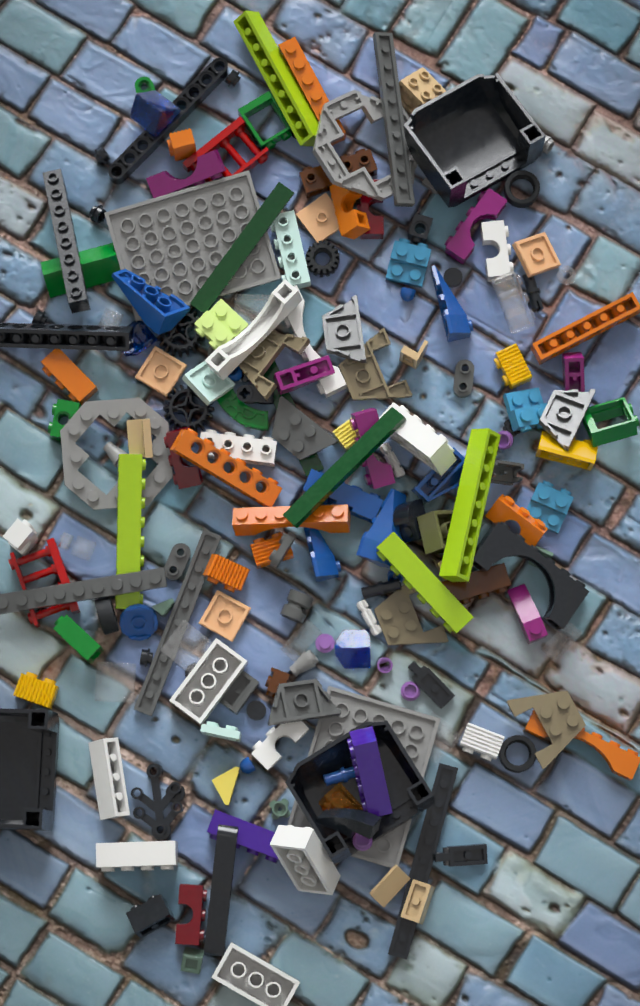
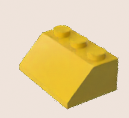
M542 431L535 457L591 471L596 461L598 446L593 447L590 440H575V437L569 450L566 451L547 431Z

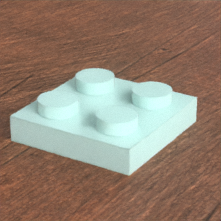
M205 361L184 374L182 378L207 406L235 386V383L229 377L224 381L210 370Z
M207 721V724L201 725L200 732L202 735L236 742L241 741L242 734L238 731L237 727L226 725V728H221L218 723Z

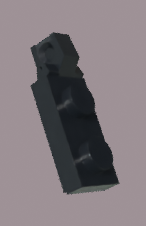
M413 661L408 666L414 673L411 678L440 709L455 696L425 665L420 668Z
M487 844L443 847V852L432 853L433 861H443L444 866L450 867L488 864Z

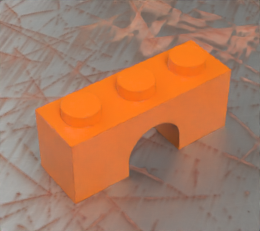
M333 184L329 186L341 236L354 240L369 231L370 226L366 213L353 209L355 201L362 197V195Z
M503 494L485 515L493 523H505L507 520L516 521L521 528L519 535L524 537V542L530 546H536L548 530L543 521L533 518L524 507L520 508L511 497L504 496Z

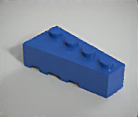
M311 469L303 488V494L324 473ZM343 482L322 504H348L350 515L371 523L372 519L378 516L383 500L380 499L381 496L372 492L368 494L360 487L350 486Z

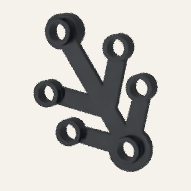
M153 763L146 770L148 777L151 778L153 800L138 787L131 790V796L134 799H139L153 810L156 820L146 814L145 809L142 807H136L133 810V815L152 827L151 832L156 839L164 840L169 837L171 833L170 824L179 813L183 812L184 805L181 802H174L171 805V812L165 819L163 811L174 796L181 792L182 787L178 782H172L169 785V791L162 799L159 778L163 775V768L161 765ZM152 768L157 769V773L155 775L151 774ZM175 784L178 785V790L176 792L172 790V787ZM136 790L140 791L139 797H136L134 795V792ZM176 804L181 806L179 811L174 809ZM139 809L143 812L140 817L136 814ZM160 826L164 828V831L161 834L158 832V828Z

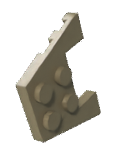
M385 328L381 329L364 344L367 363L346 358L338 365L347 384L352 401L412 397L406 380L387 386L374 356V351L391 345Z
M272 331L238 366L264 399L268 400L277 386L272 381L263 377V375L284 347L301 355L309 345L310 340L303 336L300 338L294 337L292 334L284 335Z
M403 585L402 590L395 591L374 609L388 646L449 642L443 625L423 632L409 595L417 593L413 588L409 590Z
M568 691L506 701L514 717L533 708L552 743L548 747L534 753L542 770L586 726Z

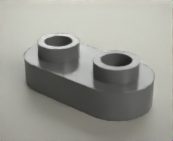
M466 359L460 360L455 367L453 391L460 398L468 397L473 387L474 365ZM467 366L468 371H463L461 367ZM461 384L466 385V389L461 390L459 386Z
M291 532L283 534L279 541L281 544L277 551L274 549L269 557L271 566L276 569L278 568L295 541V534Z
M176 544L172 548L164 566L166 578L171 581L179 580L182 577L190 559L191 551L186 544ZM180 549L184 550V554L182 556H179L177 554L178 550ZM170 568H177L176 573H170Z

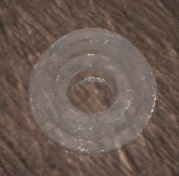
M563 266L559 269L557 278L560 283L569 285L575 281L576 272L570 266ZM568 273L570 278H564L563 274Z

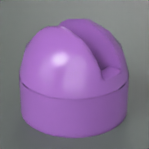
M382 657L378 660L377 668L380 672L388 673L392 670L393 663L389 658ZM385 662H389V665H385L382 667H380L379 665Z

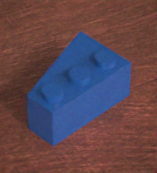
M454 447L453 454L457 460L442 476L433 469H430L412 488L411 491L420 499L422 498L424 503L459 486L465 458Z

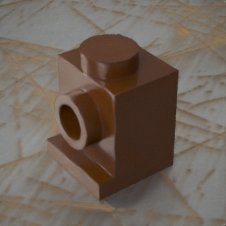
M272 667L270 671L273 673V676H268L265 686L268 687L266 695L274 698L277 686L282 683H288L290 674Z

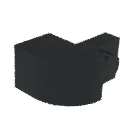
M422 498L399 504L394 510L393 523L394 526L399 525L404 543L422 539L417 520L418 516L426 514Z

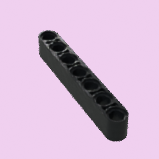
M218 825L204 955L224 956L238 837L237 826Z

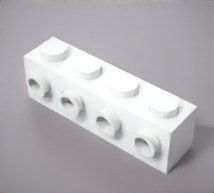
M206 429V432L201 431L200 438L202 440L206 438L212 441L217 449L223 448L231 453L230 457L235 460L239 458L247 464L274 467L277 441H274V438L262 437V439H256L254 435L244 434L241 437L236 436V433L233 432L218 434L217 431ZM210 452L207 458L215 459V456Z
M118 737L89 742L100 820L130 815Z

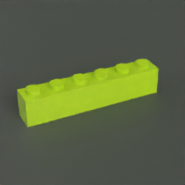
M394 531L376 547L378 550L377 556L383 562L387 560L391 564L389 567L396 576L400 574L405 579L403 581L404 585L409 590L413 588L418 593L416 595L418 600L423 605L427 603L431 607L429 610L436 619L440 617L445 622L443 626L449 633L452 631L455 634L458 633L474 618Z

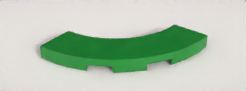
M233 389L217 399L227 415L239 424L255 430L269 431L268 411L257 410L244 404L237 398Z

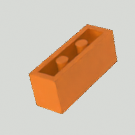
M54 349L41 361L43 372L48 377L52 375L56 379L55 384L61 390L65 388L70 393L67 396L71 401L79 402L82 406L84 402L98 391L97 386L61 349Z

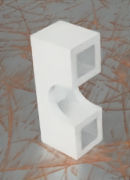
M504 220L481 222L482 246L492 245L497 248L499 253L496 257L488 258L485 261L487 282L508 280L511 273H514L513 262H509L511 245L507 244L506 237H509L508 226L504 225Z
M17 518L3 535L8 544L22 556L27 555L39 541V538L36 536L38 532L25 519L20 521Z
M302 721L280 724L277 728L272 727L266 733L267 738L263 742L258 741L252 747L253 752L251 754L269 771L282 758L275 749L277 740L282 737H288L296 744L309 731V728Z

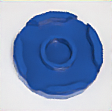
M134 604L124 609L120 615L119 625L121 632L128 636L129 639L141 641L148 639L154 631L156 632L158 618L156 612L151 607L145 604Z

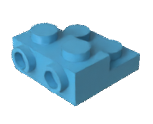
M400 238L399 241L395 240L385 280L422 288L431 249L424 243L413 245L404 238Z
M539 387L505 393L503 395L513 432L520 430L521 433H525L535 427L538 430L544 429L539 424V420L547 403H543Z
M538 482L527 510L533 518L543 521L549 531L558 534L574 497L566 489L561 488L560 491L554 489V485L550 482Z

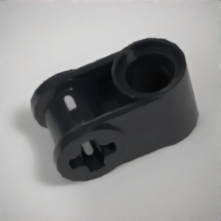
M242 385L237 389V398L246 404H274V392L266 400L254 385ZM247 392H250V395H247V397H244V394H247Z

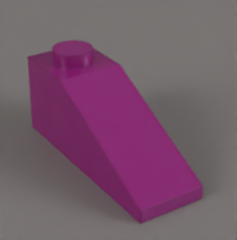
M562 353L564 391L578 389V392H585L584 357L582 353Z
M327 355L276 372L273 379L279 395L335 374L330 357Z
M522 584L509 589L507 593L527 643L531 644L546 638L548 633L526 585Z

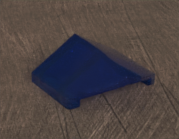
M135 320L128 325L133 327L134 345L130 351L121 352L125 356H136L158 340L142 320L137 322Z
M369 629L343 630L336 640L335 656L344 669L371 668Z

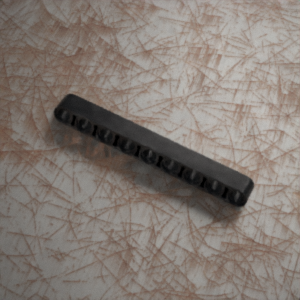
M224 58L214 59L109 166L108 173L112 183L122 184L228 76V63ZM218 66L224 67V70L217 71L215 69ZM205 79L212 80L210 84L203 83ZM192 92L199 93L195 98L190 96ZM180 105L186 106V109L180 111L177 109V107ZM167 118L173 119V122L170 124H166L164 121ZM154 131L161 133L158 137L151 136ZM142 144L148 146L145 150H140L138 147ZM130 157L135 159L133 163L125 162ZM115 171L122 172L118 177L112 175Z

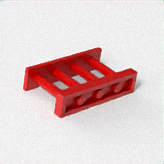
M240 116L182 162L187 173L190 171L194 172L197 166V157L217 150L220 147L225 148L241 167L233 174L225 167L226 171L221 173L224 177L250 171L256 165L266 162L269 158V149L266 147L260 151L244 132L246 125ZM234 136H239L255 155L247 163L230 144V139ZM210 177L204 179L205 183L213 181Z
M54 538L46 540L48 546H45V549L17 558L14 552L10 553L11 559H9V564L12 570H16L22 590H28L26 583L51 574L59 575L60 582H57V585L70 583ZM45 556H52L54 564H51V567L23 576L20 565ZM74 602L52 606L38 612L32 609L27 615L30 624L34 623L38 628L40 627L39 619L64 610H71L74 615L79 613L80 609L78 603Z

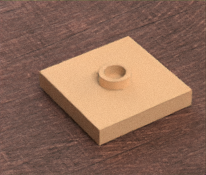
M324 193L296 213V217L316 243H319V241L323 242L339 230L334 204L327 193Z
M545 232L512 244L528 278L561 266Z
M154 346L136 374L135 379L168 398V393H171L187 365Z
M217 590L199 624L233 642L251 608Z

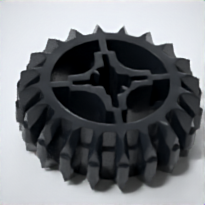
M190 308L182 319H187L191 322H178L173 327L174 330L170 333L169 337L166 338V332L156 337L157 341H162L159 346L161 348L165 347L166 353L172 350V356H175L176 352H178L179 357L182 358L183 352H186V356L189 357L190 350L193 353L197 352L195 346L202 348L200 342H205V337L202 338L196 333L191 341L188 336L195 326L194 323L201 317H197V311L190 314ZM177 327L184 331L185 337L178 333ZM183 341L185 345H175L171 342Z
M180 385V391L174 388L175 395L168 393V397L171 400H164V403L168 405L163 407V411L168 412L164 414V418L169 419L167 421L169 425L174 424L173 430L178 429V427L185 428L190 426L197 433L198 427L204 431L205 428L202 424L204 423L209 426L210 422L207 418L213 419V415L210 412H214L215 409L210 406L214 402L208 406L204 402V406L194 404L192 396L199 397L188 385L187 389ZM186 396L184 403L174 406L180 398ZM190 402V406L192 409L190 410L188 417V414L184 409L188 408ZM173 412L183 414L185 416L186 423L179 421L174 416ZM204 412L199 420L192 423L193 416Z

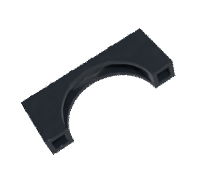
M504 522L493 523L476 547L473 565L481 572H485L494 563L505 557H520L533 563L543 573L549 588V605L543 619L556 629H564L589 593L585 588L586 585L579 580L575 581L571 578V574L567 570L558 568L554 560L541 555V551L537 547L530 546L524 542V537L511 532L507 524Z

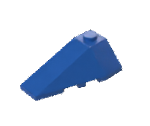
M435 265L431 266V275L447 341L452 342L470 338L471 331H473L472 321L467 319L466 313Z
M127 269L112 273L113 279L143 322L158 335L172 330L190 310V307L177 296L164 294L161 292L162 288L146 284L144 278Z
M395 489L390 490L380 506L381 511L379 515L372 519L371 528L363 534L357 556L380 567L389 568L391 566L387 560L383 562L377 556L378 550L376 547L393 531L403 541L399 525L394 526L393 513L399 504L406 503L405 494Z
M303 527L316 582L338 578V572H341L339 560L335 561V556L319 530Z

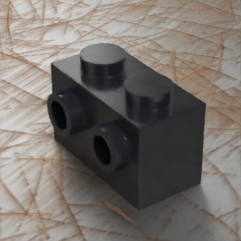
M161 894L151 896L147 902L133 906L126 913L135 934L140 938L175 920L166 899Z

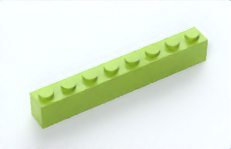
M244 11L233 21L298 143L300 146H314L319 124L315 114L260 13Z
M489 428L471 429L439 573L440 577L451 582H469L501 437L500 434Z
M142 454L118 455L116 575L138 572L140 567H144V555H141V547H144V536H141V528L145 527V517H141V509H145V497H142V490H145V478H142V470H146V459H142ZM140 592L115 596V609H126L130 605L143 604V594H140Z

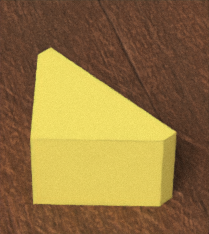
M234 767L212 779L226 806H230L240 771L239 767Z

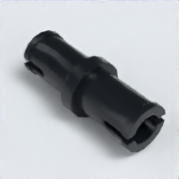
M524 274L522 279L526 287L525 294L529 298L532 312H536V309L537 312L541 311L544 307L539 295L541 292L540 288H537L534 276L528 278Z
M397 578L386 582L379 581L378 584L363 587L361 590L363 598L367 599L379 595L381 597L386 596V593L402 590L400 579Z

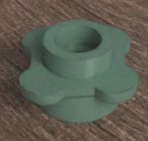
M287 799L270 802L273 812L271 817L277 820L279 817L288 818L291 813L288 810L289 802Z

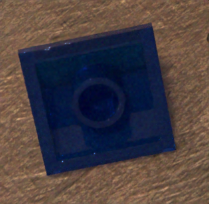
M156 90L136 93L130 118L156 137L181 109Z

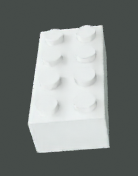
M393 402L379 419L393 407L406 418V421L390 438L442 476L457 460L453 454L454 449L447 444L449 442L448 439L442 434L438 436L430 425L427 424L425 426L422 424V420L417 415H410L406 407L403 405L399 407Z
M216 638L171 697L170 703L202 725L247 666L248 661Z
M278 825L270 846L297 890L333 895L341 875L314 829L310 827L301 828L292 825Z
M177 841L96 843V867L101 868V872H115V868H121V871H134V867H141L142 871H152L157 866H161V870H174V866H178Z
M232 942L211 977L260 1006H287L300 984L299 980Z

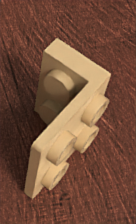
M424 67L399 82L402 106L410 114L417 107L446 92Z

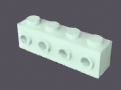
M294 210L282 212L270 226L271 232H275L277 238L273 239L275 250L280 251V257H277L279 267L283 268L285 273L282 275V280L288 281L292 286L297 285L298 289L311 286L295 212Z

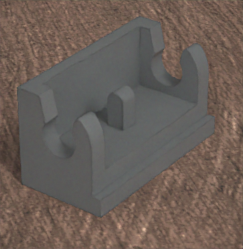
M495 460L491 483L511 486L513 483L522 481L523 477H517V472L524 469V464Z
M242 671L220 700V703L237 715L259 686V681L245 671Z

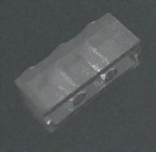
M511 271L491 279L510 333L516 334L535 326L534 320L536 318L532 309L529 310L527 303L529 299L526 292H523L520 285H523L520 275H516L515 272Z

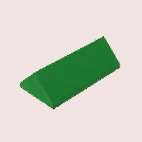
M113 243L79 252L86 289L115 281L112 273L121 269ZM59 257L40 262L50 298L65 295L66 289Z

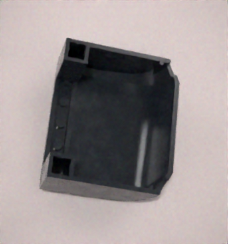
M498 73L489 76L477 74L417 107L403 126L405 139L414 160L448 208L460 205L509 177L512 173L532 164L542 155L546 137Z
M0 708V829L52 831L55 815L59 716L56 712L45 709Z
M387 720L382 722H364L351 730L373 727L393 812L380 816L379 830L373 835V842L435 803L433 793ZM349 732L297 763L290 777L285 782L334 864L359 851L353 845L354 835L350 838L316 822V819L326 809L349 808L363 811L356 778L350 779L346 783L339 782L326 786L323 778L324 774L338 771L341 767L345 769L353 766L347 739L351 738Z

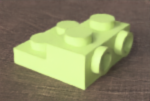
M222 299L194 323L195 332L202 338L205 336L209 340L208 344L214 350L234 339L249 326Z

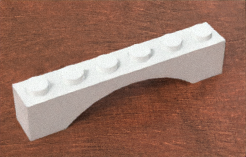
M284 280L271 293L265 306L252 323L234 339L219 346L205 360L210 370L224 381L303 300L299 291L288 281Z
M304 299L283 320L287 328L291 327L294 337H306L303 328ZM310 343L301 354L302 359L308 362L321 358L313 350ZM334 365L335 374L318 380V384H316L319 393H324L326 398L347 388L339 368Z

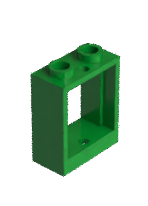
M270 90L238 109L239 117L241 116L245 121L246 128L261 151L266 147L271 150L276 146L277 142L281 140L286 141L292 136V130ZM270 105L285 129L263 142L248 118Z
M625 397L588 408L582 423L593 447L638 435V418L636 415L633 416L632 405L627 403ZM622 415L626 422L598 429L595 424Z
M67 614L65 617L60 616L54 623L55 627L53 629L90 664L104 651Z

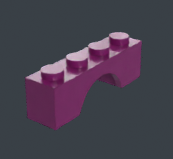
M217 149L197 157L196 169L186 179L175 178L167 171H162L146 178L153 197L156 198L187 189V186L192 184L194 186L204 184V179L209 177L212 180L222 176L221 172L226 171Z
M490 188L486 192H481L477 198V205L470 207L466 213V216H468L464 222L460 221L455 229L457 231L453 237L450 235L444 244L446 246L445 253L463 265L475 248V244L470 236L471 228L481 220H496L506 207L507 200Z
M369 408L351 414L352 419L349 421L351 429L355 430L356 433L355 443L379 420L377 409ZM373 454L361 465L365 467L366 474L364 479L366 485H369L370 488L377 489L396 483L391 464L378 461Z

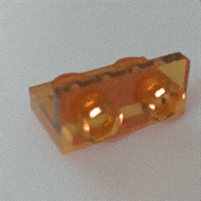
M340 782L318 802L323 811L333 808H349L363 811L362 805Z

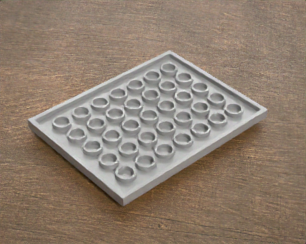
M248 170L105 212L104 214L120 269L131 271L144 278L146 284L153 287L158 286L162 288L161 292L168 296L173 294L186 305L192 306L190 305L192 299L256 214L260 205ZM268 232L264 234L218 298L281 280ZM132 306L136 322L141 321V317Z
M328 686L327 693L331 697L330 700L337 708H340L342 713L339 716L319 718L308 756L364 722H382L387 720L424 779L440 718ZM295 800L288 825L312 828ZM412 818L375 840L368 850L357 851L351 856L392 868L394 865L399 866Z

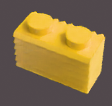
M513 344L495 353L493 361L496 368H501L503 376L501 377L505 386L509 385L512 390L532 380L533 376L517 344Z
M27 672L26 675L21 673L13 696L52 709L59 687L55 685L56 682L45 678L44 681L37 679L38 675Z

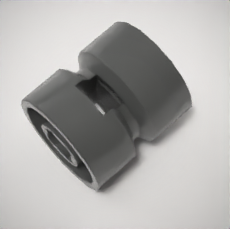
M290 589L287 596L288 604H284L280 615L303 624L307 615L305 610L310 608L313 598L297 590Z

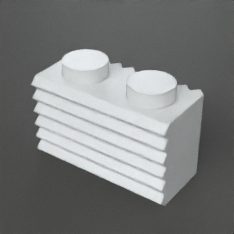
M468 723L459 746L463 747L462 751L473 754V752L481 754L480 758L491 761L492 759H497L505 737Z

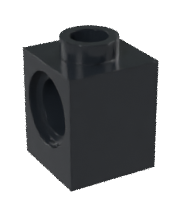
M415 213L408 239L414 244H426L433 218ZM422 227L425 232L418 234L415 229Z

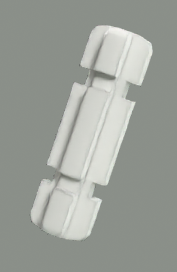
M388 442L382 444L380 451L385 455L384 458L387 463L391 464L395 477L401 478L405 475V471L400 467L399 460L395 453L391 451L392 448Z
M365 599L359 601L357 607L362 612L361 615L367 626L370 627L371 634L373 636L380 634L382 629L377 625V620L371 609L368 608V603Z

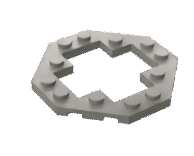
M352 90L323 105L312 153L333 185L383 201L393 196L391 174L374 182L365 167L349 173L331 143L344 136L336 120L360 109L363 110L371 124L383 119L381 99L373 96L367 97L362 95V92ZM402 107L405 124L410 117ZM408 148L409 162H410V170H411V177H412V185H413V184H414V179H415L414 174H415V169L417 168V163H416V161L414 160V158H413V156H412V154H411V152H410V150H409V148Z
M140 398L84 402L60 430L64 485L93 510L117 508L118 482L106 495L78 471L90 455L75 443L99 415L113 427L116 426L126 413L133 419H150L151 434L155 437L152 441L153 458L151 459L158 465L145 479V490H142V497H145V506L152 502L173 477L172 467L168 456L171 455L170 450L166 448L164 443V437H166V433L169 431V423Z

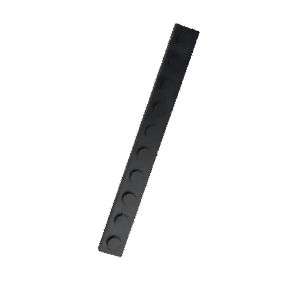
M439 763L432 788L435 803L426 810L409 873L411 879L406 884L388 951L389 955L403 959L408 958L417 922L400 916L412 880L415 879L428 883L433 865L432 853H435L437 850L458 771L456 767Z

